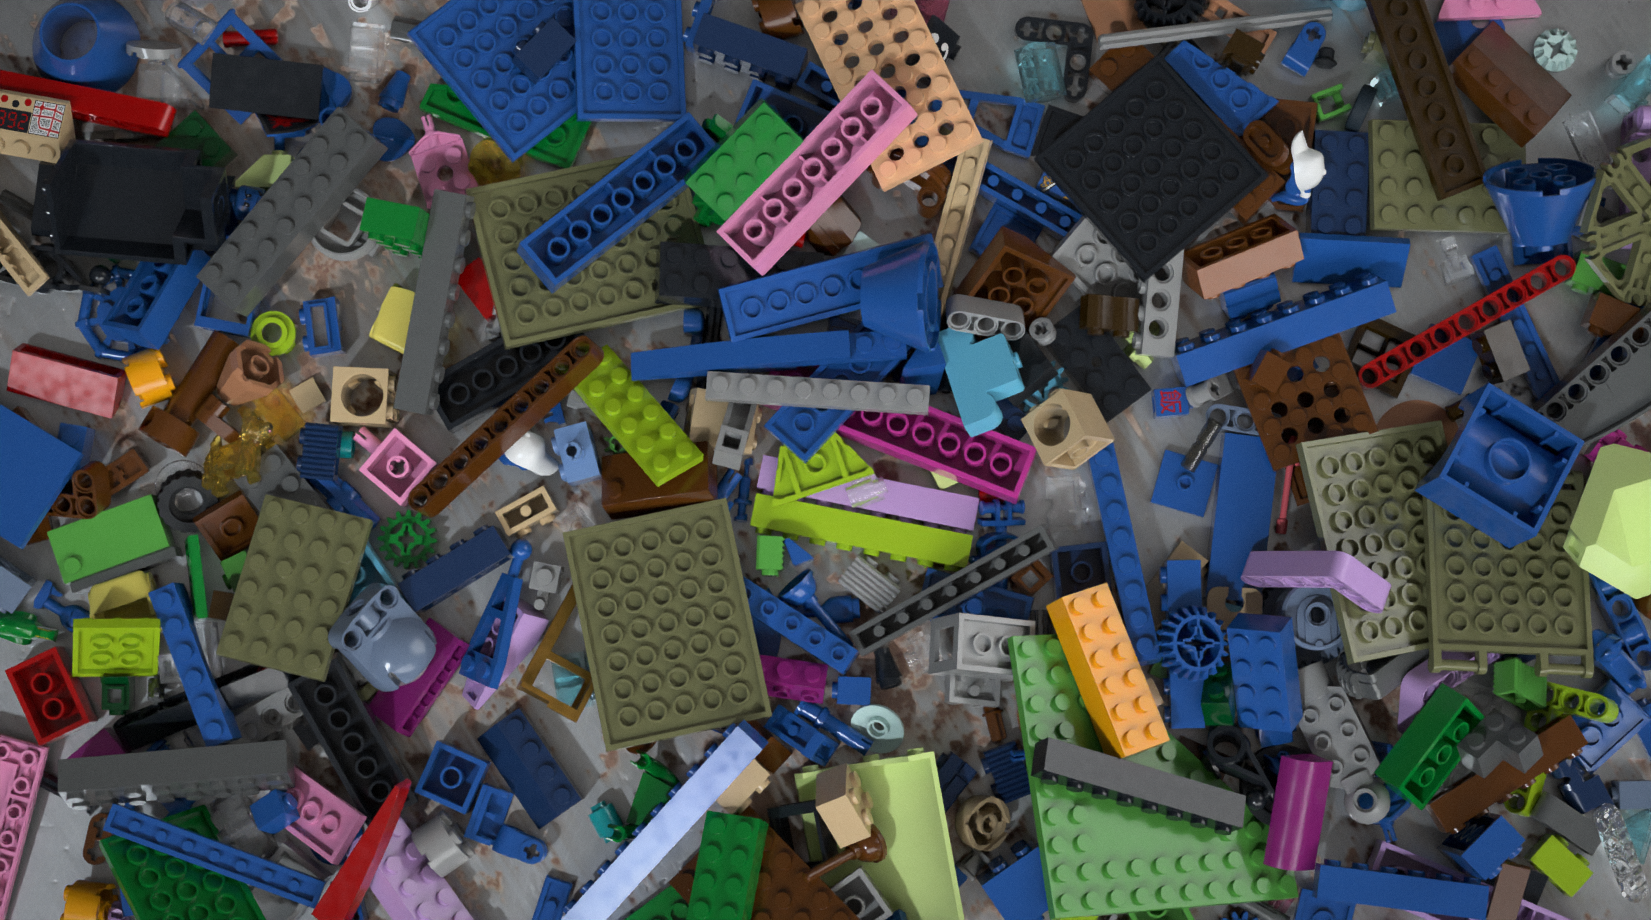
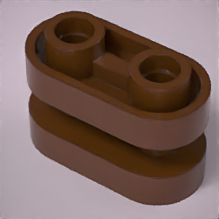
M1256 120L1249 123L1243 133L1245 143L1263 162L1278 174L1285 175L1291 173L1290 165L1293 162L1291 146L1265 122Z

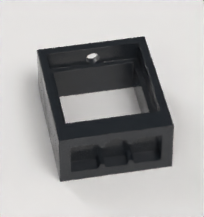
M816 799L768 808L767 813L770 826L793 850L794 846L788 816L814 812L822 859L806 861L811 869L838 854L836 840L815 807Z

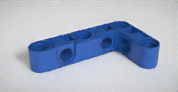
M1589 573V584L1596 596L1594 600L1608 629H1612L1615 635L1623 638L1622 650L1642 671L1651 670V640L1631 597ZM1615 601L1620 602L1622 605V612L1619 616L1615 615L1612 610ZM1640 651H1643L1647 657L1646 663L1643 666L1637 662V655Z

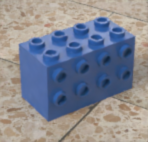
M1021 839L1010 847L1012 851L1004 858L998 855L987 864L989 868L976 878L1004 920H1043L1045 918L1043 913L1048 911L1039 845L1038 842L1035 844L1031 840L1026 842L1024 839Z

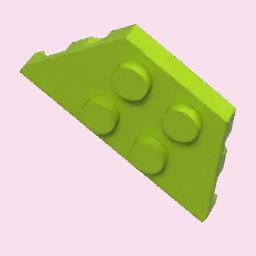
M836 432L806 464L785 445L780 446L772 499L773 508L873 475L874 470Z

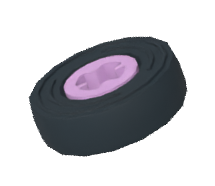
M1368 84L1362 86L1344 128L1351 132H1358L1376 95V88Z

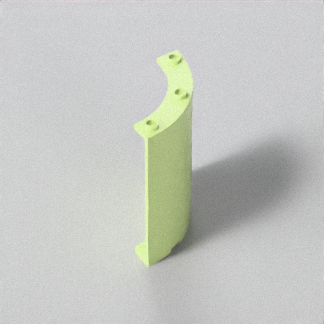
M919 747L908 749L906 755L880 759L879 753L862 756V762L848 764L852 772H857L863 791L868 792L872 798L873 807L871 808L873 824L879 829L885 839L887 855L884 860L878 863H866L858 859H850L820 876V878L829 887H832L863 865L894 912L898 909L906 913L907 920H965L934 751L924 752V748ZM818 764L802 767L803 772L794 774L799 802L816 799V774L833 767L819 769ZM814 812L801 814L809 861L822 859ZM837 843L838 853L844 851L845 847L840 848Z

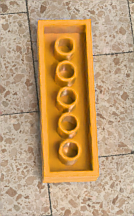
M1100 584L1061 597L1047 605L1046 608L1104 754L1124 759L1169 741V736L1108 584Z

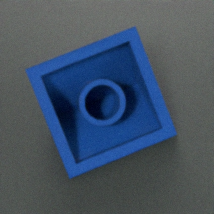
M939 342L932 353H926L918 349L915 350L904 366L899 384L930 385V395L937 394L946 366Z

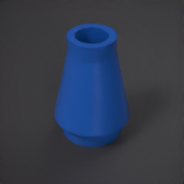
M396 70L392 79L378 95L380 98L378 104L390 112L398 113L399 109L404 107L411 76L403 71Z

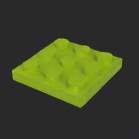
M118 617L111 619H73L72 677L158 675L160 619L147 617L140 619H122Z

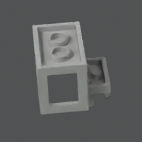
M956 613L931 619L928 674L946 676L944 680V703L949 705L971 704L973 707H999L1001 682L1013 681L1007 639L1011 636L1035 635L1036 621L967 613ZM954 627L953 658L939 661L940 630Z

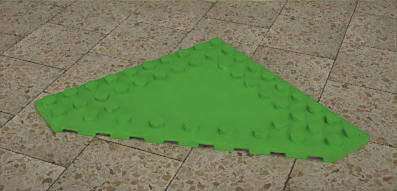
M1057 634L1011 636L1007 639L1050 920L1285 900L1299 897L1294 871L1278 869L1263 864L1269 825L1259 821L1250 812L1246 804L1243 828L1231 832V835L1216 834L1214 829L1208 827L1195 828L1190 826V822L1184 820L1171 821L1165 818L1166 815L1160 813H1144L1139 807L1120 806L1112 799H1095L1091 797V793L1084 791L1071 792L1064 785L1044 784L1040 778L1031 776L1035 743L1048 737L1100 753L1104 752ZM1168 731L1169 741L1124 758L1127 761L1234 792L1221 779L1217 780L1213 772L1207 771L1201 761Z

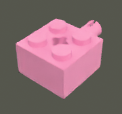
M363 426L359 432L367 439L365 440L356 433L353 440L371 453V456L361 466L359 471L399 505L406 507L411 490L433 471L439 463L396 428L390 432L384 441H381L367 427ZM398 462L401 464L405 463L403 466L405 471L403 473H396L398 469L395 465Z

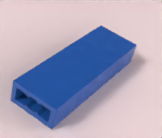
M1226 432L1221 435L1207 552L1208 562L1206 563V568L1208 570L1205 573L1202 597L1207 598V593L1213 587H1229L1226 600L1235 601L1236 606L1240 607L1244 605L1243 598L1241 597L1242 588L1257 589L1261 595L1263 587L1252 586L1241 580L1249 553L1251 551H1267L1276 471L1273 472L1260 437Z

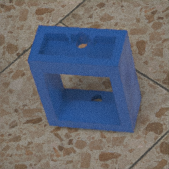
M203 284L194 326L204 330H215L220 333L251 339V326L259 316L261 301L247 317L246 324L210 318L215 294Z

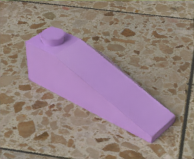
M520 598L507 662L499 686L537 645L549 622L533 605ZM504 599L503 604H502V606H501V608H500L501 610H503V608H504L505 599ZM495 619L480 651L492 657L494 656L500 619ZM467 678L462 696L474 709L479 710L497 689L487 687Z

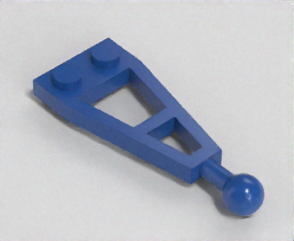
M902 89L897 90V93L904 99L906 91ZM959 90L963 100L969 101L967 108L973 119L978 102L1015 107L1005 140L977 124L976 126L982 138L993 140V146L1027 159L1030 157L1045 105L1020 97ZM932 101L930 110L933 112L939 111L942 107V101Z
M517 539L511 544L510 551L513 559L508 574L502 572L469 642L470 646L461 661L459 674L494 689L499 687L507 662L523 579L518 578L523 561L532 554V545L526 539ZM504 599H505L504 608H503V610H501L500 608H501V606H502V604H503V601H504ZM498 618L501 622L494 656L492 657L480 651L495 619Z

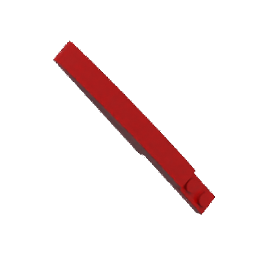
M407 778L394 786L311 913L318 920H352L390 842L412 783L411 780Z

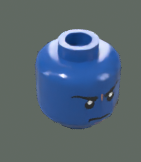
M241 185L237 193H231L230 202L232 203V209H234L235 218L243 220L264 196L266 190L259 187Z

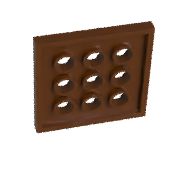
M1340 333L1283 352L1286 355L1284 360L1291 364L1290 368H1300L1303 372V378L1299 382H1292L1288 379L1286 373L1275 394L1266 392L1244 379L1252 364L1233 370L1273 472L1300 462L1296 444L1301 442L1369 432L1370 435L1379 431ZM1318 357L1326 358L1329 361L1328 370L1324 372L1315 370L1313 361ZM1333 382L1339 386L1340 393L1338 396L1330 398L1325 395L1323 388L1327 383ZM1306 392L1312 395L1314 400L1312 406L1303 408L1298 404L1297 397L1301 393ZM1275 403L1286 405L1287 414L1284 417L1277 418L1272 414L1271 407ZM1339 408L1348 410L1350 413L1349 421L1338 423L1334 419V412ZM1313 418L1320 419L1324 424L1323 431L1317 434L1310 432L1308 429L1309 420ZM1287 428L1294 429L1298 434L1297 440L1291 444L1285 443L1281 437L1283 430Z

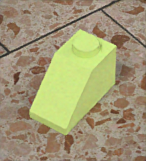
M274 150L272 155L263 154L235 181V187L239 188L241 185L263 188L268 191L294 160V157L288 155V151Z

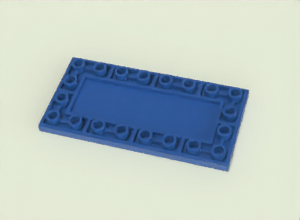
M1 404L0 536L23 550L85 455Z

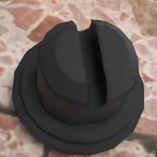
M1331 47L1320 48L1318 57L1315 58L1313 63L1322 69H1332L1337 65V62L1334 60V49Z

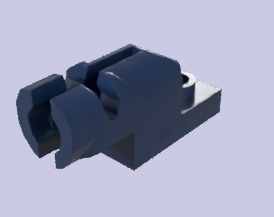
M1566 757L1558 763L1559 768L1551 772V775L1555 779L1564 777L1557 788L1560 790L1567 805L1581 814L1597 808L1596 816L1603 826H1607V828L1616 830L1625 825L1598 774H1589L1584 777L1583 775L1586 773L1574 758L1568 760Z

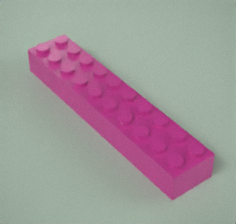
M820 365L797 367V370L771 371L769 375L809 378ZM762 405L775 411H778L782 407L777 405ZM929 406L928 415L855 411L836 431L839 436L1013 504L1018 502L1037 454L1034 446L992 430L971 438L964 428L961 418Z

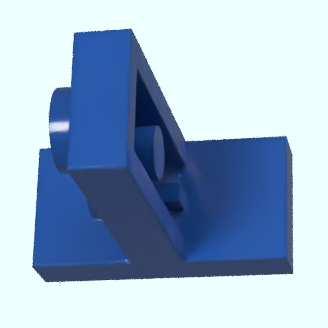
M780 704L772 713L773 717H770L764 728L800 751L802 755L824 767L840 745Z

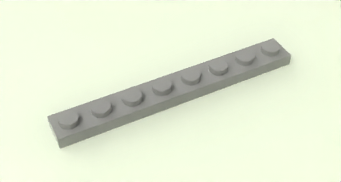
M708 371L705 399L706 401L928 415L930 385Z

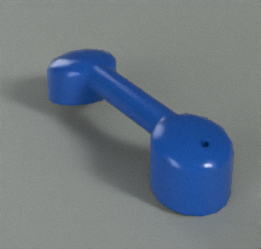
M684 309L683 332L686 335L692 336L690 345L701 344L705 331L704 314L699 309ZM694 377L676 378L668 400L678 403L683 402L690 393Z

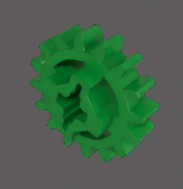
M407 510L406 516L397 511V519L394 520L391 517H387L389 526L380 527L385 534L384 536L377 537V540L384 542L379 551L388 552L384 558L386 561L395 559L394 567L398 568L403 563L404 569L409 570L411 563H413L415 568H420V560L427 561L429 559L428 553H436V550L432 548V544L439 543V540L432 538V534H435L437 529L429 528L428 526L432 520L428 518L422 521L423 515L419 512L413 517L412 510ZM402 523V528L396 534H392L393 530ZM415 523L422 527L425 535H420L416 531ZM409 533L411 537H414V542H410L407 547V544L402 542V538L407 537ZM391 544L397 545L400 548L401 557L394 552ZM420 546H424L423 550L413 557L414 551Z

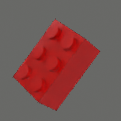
M55 646L5 670L39 746L50 745L98 722V718L79 677H72V662L64 646Z

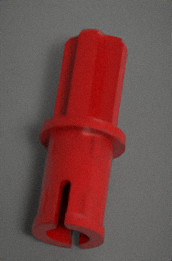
M277 29L253 30L267 45L278 44L279 35ZM238 31L223 32L225 49L247 47L250 44Z

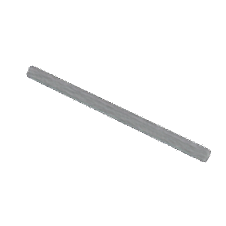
M1326 6L1108 33L1098 36L1099 49L1106 50L1234 34L1236 28L1242 32L1306 25L1310 22L1322 23L1331 21L1333 14L1331 7Z

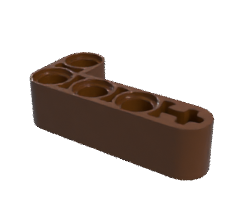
M95 460L74 472L72 484L66 483L46 516L92 519L108 508L111 504L109 475L105 465Z

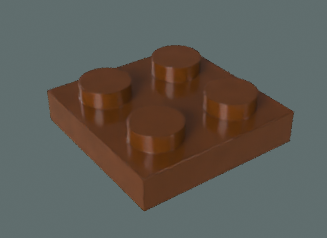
M240 489L192 519L220 561H223L250 546L259 516Z

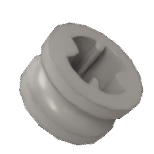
M1038 318L1029 327L1031 337L1040 346L1048 345L1056 338V329L1048 318ZM1041 329H1043L1044 331L1047 329V332L1045 334H1042L1041 332L1039 335L1038 333Z

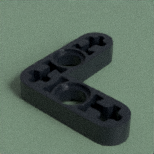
M1023 17L1019 19L1014 32L1020 42L1067 48L1062 95L1064 99L1071 103L1081 101L1085 97L1088 86L1093 44V31L1091 27L1084 23L1037 17ZM1025 24H1030V29L1038 30L1039 25H1044L1041 32L1042 39L1037 38L1038 32H1030L1029 36H1024V31L1019 30V28H1024ZM1051 26L1058 27L1061 31V37L1057 40H1051L1047 37L1046 30ZM1066 28H1070L1069 34L1076 35L1079 30L1084 31L1083 34L1088 36V38L1083 40V43H1079L1078 38L1069 36L1068 42L1064 41ZM1074 56L1082 57L1085 61V67L1081 70L1073 69L1070 65V59ZM1084 75V79L1079 77L1077 88L1082 89V92L1072 96L1071 91L1067 90V87L1072 86L1074 76Z

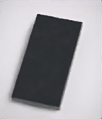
M213 53L209 108L319 120L324 65Z

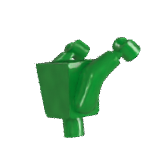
M640 749L636 750L640 754L639 760L636 762L630 760L632 765L645 771L642 774L626 823L629 824L623 826L608 824L607 827L614 829V833L611 837H606V840L617 843L622 840H634L636 837L632 833L643 821L648 824L654 818L650 813L661 801L665 805L669 802L671 797L668 793L680 782L667 766Z

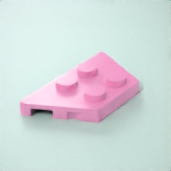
M1444 0L1436 16V22L1539 18L1542 12L1535 0Z

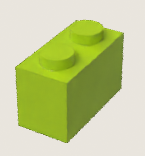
M1545 833L1523 858L1539 873L1548 876V881L1563 895L1572 898L1593 875V872L1588 868L1590 863L1579 853L1574 855L1567 849L1569 843L1560 835L1555 834L1553 836L1552 834Z

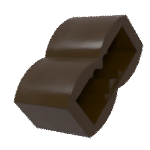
M1100 294L1082 295L1079 329L1087 330V335L1103 336L1104 331L1112 332L1115 338H1129V334L1138 332L1140 299Z

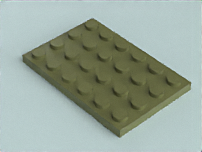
M1372 119L1368 121L1370 230L1509 234L1484 183L1437 201L1408 120ZM1469 123L1486 170L1495 165L1519 159L1522 160V164H1526V145L1521 148L1497 124Z
M266 494L216 654L325 682L335 648L328 641V634L337 619L348 607L373 521Z

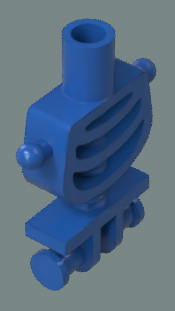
M993 499L992 502H979V514L991 513V518H977V524L982 527L995 526L996 532L987 533L977 540V556L972 555L969 557L968 562L970 564L1006 545L1007 539L1015 540L1018 538L1016 535L1007 532V526L1026 525L1024 518L1012 517V513L1019 512L1024 514V500H1019L1017 504L1005 500L1003 504H1000L998 499ZM1003 510V517H1000V511ZM995 540V544L988 545L991 541ZM1008 577L993 586L1008 589Z

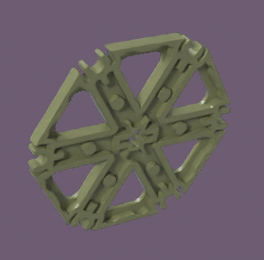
M1651 134L1616 147L1615 149L1618 153L1612 151L1609 153L1613 159L1612 165L1604 162L1600 164L1601 169H1597L1595 175L1596 182L1591 190L1580 228V233H1584L1580 236V240L1590 241L1589 247L1582 250V254L1590 255L1584 258L1616 299L1639 306H1646L1651 302V181L1649 185L1632 163L1631 156L1638 151L1651 147ZM1607 186H1611L1630 212L1599 224L1596 220V214L1602 193ZM1633 243L1625 273L1621 279L1617 280L1604 265L1602 258L1611 251Z

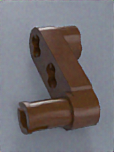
M211 393L193 415L236 448V455L221 470L228 478L234 481L233 478L240 474L250 463L252 464L256 461L263 451L222 419L231 408Z

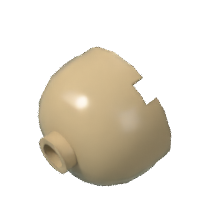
M974 795L963 801L955 815L954 825L956 833L964 844L979 851H992L999 847L1006 839L1008 833L1004 831L1006 823L1010 824L1011 818L1009 809L1004 801L990 795Z

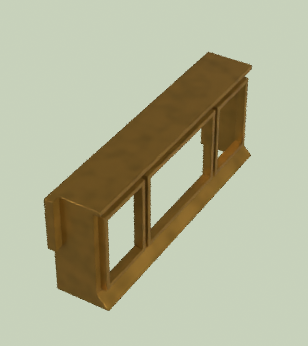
M572 583L516 689L547 704V708L577 723L594 691L591 673L551 651L576 605ZM546 659L585 680L571 706L532 686Z

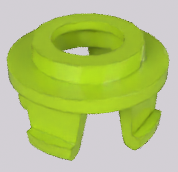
M265 312L259 315L251 326V341L267 345L271 350L270 356L288 354L296 346V325L282 312ZM269 323H276L281 327L282 335L277 342H267L262 336L263 328Z

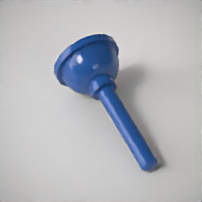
M810 568L797 575L780 591L777 596L779 600H784L792 606L803 605L805 609L809 608L830 633L850 646H854V643L817 602L818 598L814 594L817 584L813 577L814 572Z

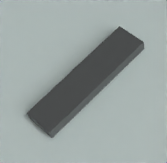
M170 546L71 582L70 587L72 593L81 594L90 591L91 587L95 584L137 570L146 571L182 558L183 554L181 548Z

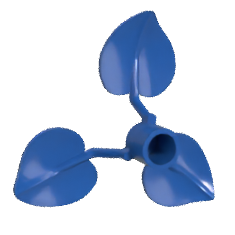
M325 67L323 70L319 115L321 125L324 124L337 107L344 108L347 106L352 96L350 82L341 74ZM385 117L378 119L373 125V135L388 147V150L379 159L381 161H395L415 145L414 133L405 123L398 119Z

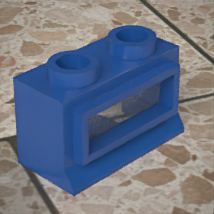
M335 296L303 301V308L299 309L301 325H306L307 335L302 337L304 351L309 352L313 358L346 353V348L342 346L340 331H343L342 322L338 319L337 306L340 305V301Z

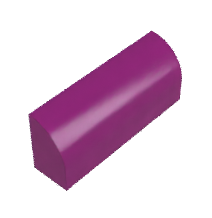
M430 617L425 624L434 632L437 644H435V655L423 675L410 684L399 686L397 690L389 692L379 690L369 704L375 716L396 732L409 738L461 664L462 658L470 646L469 643Z
M1314 754L1281 755L1263 864L1291 871L1315 869L1333 761Z

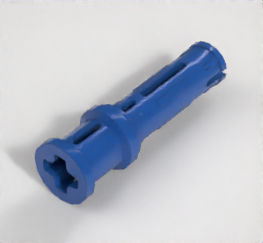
M805 701L799 703L793 714L803 717L812 723L816 729L822 728L857 750L863 756L866 755L874 742L873 740L863 736L852 727L830 714L831 711L826 706L822 708L816 703Z

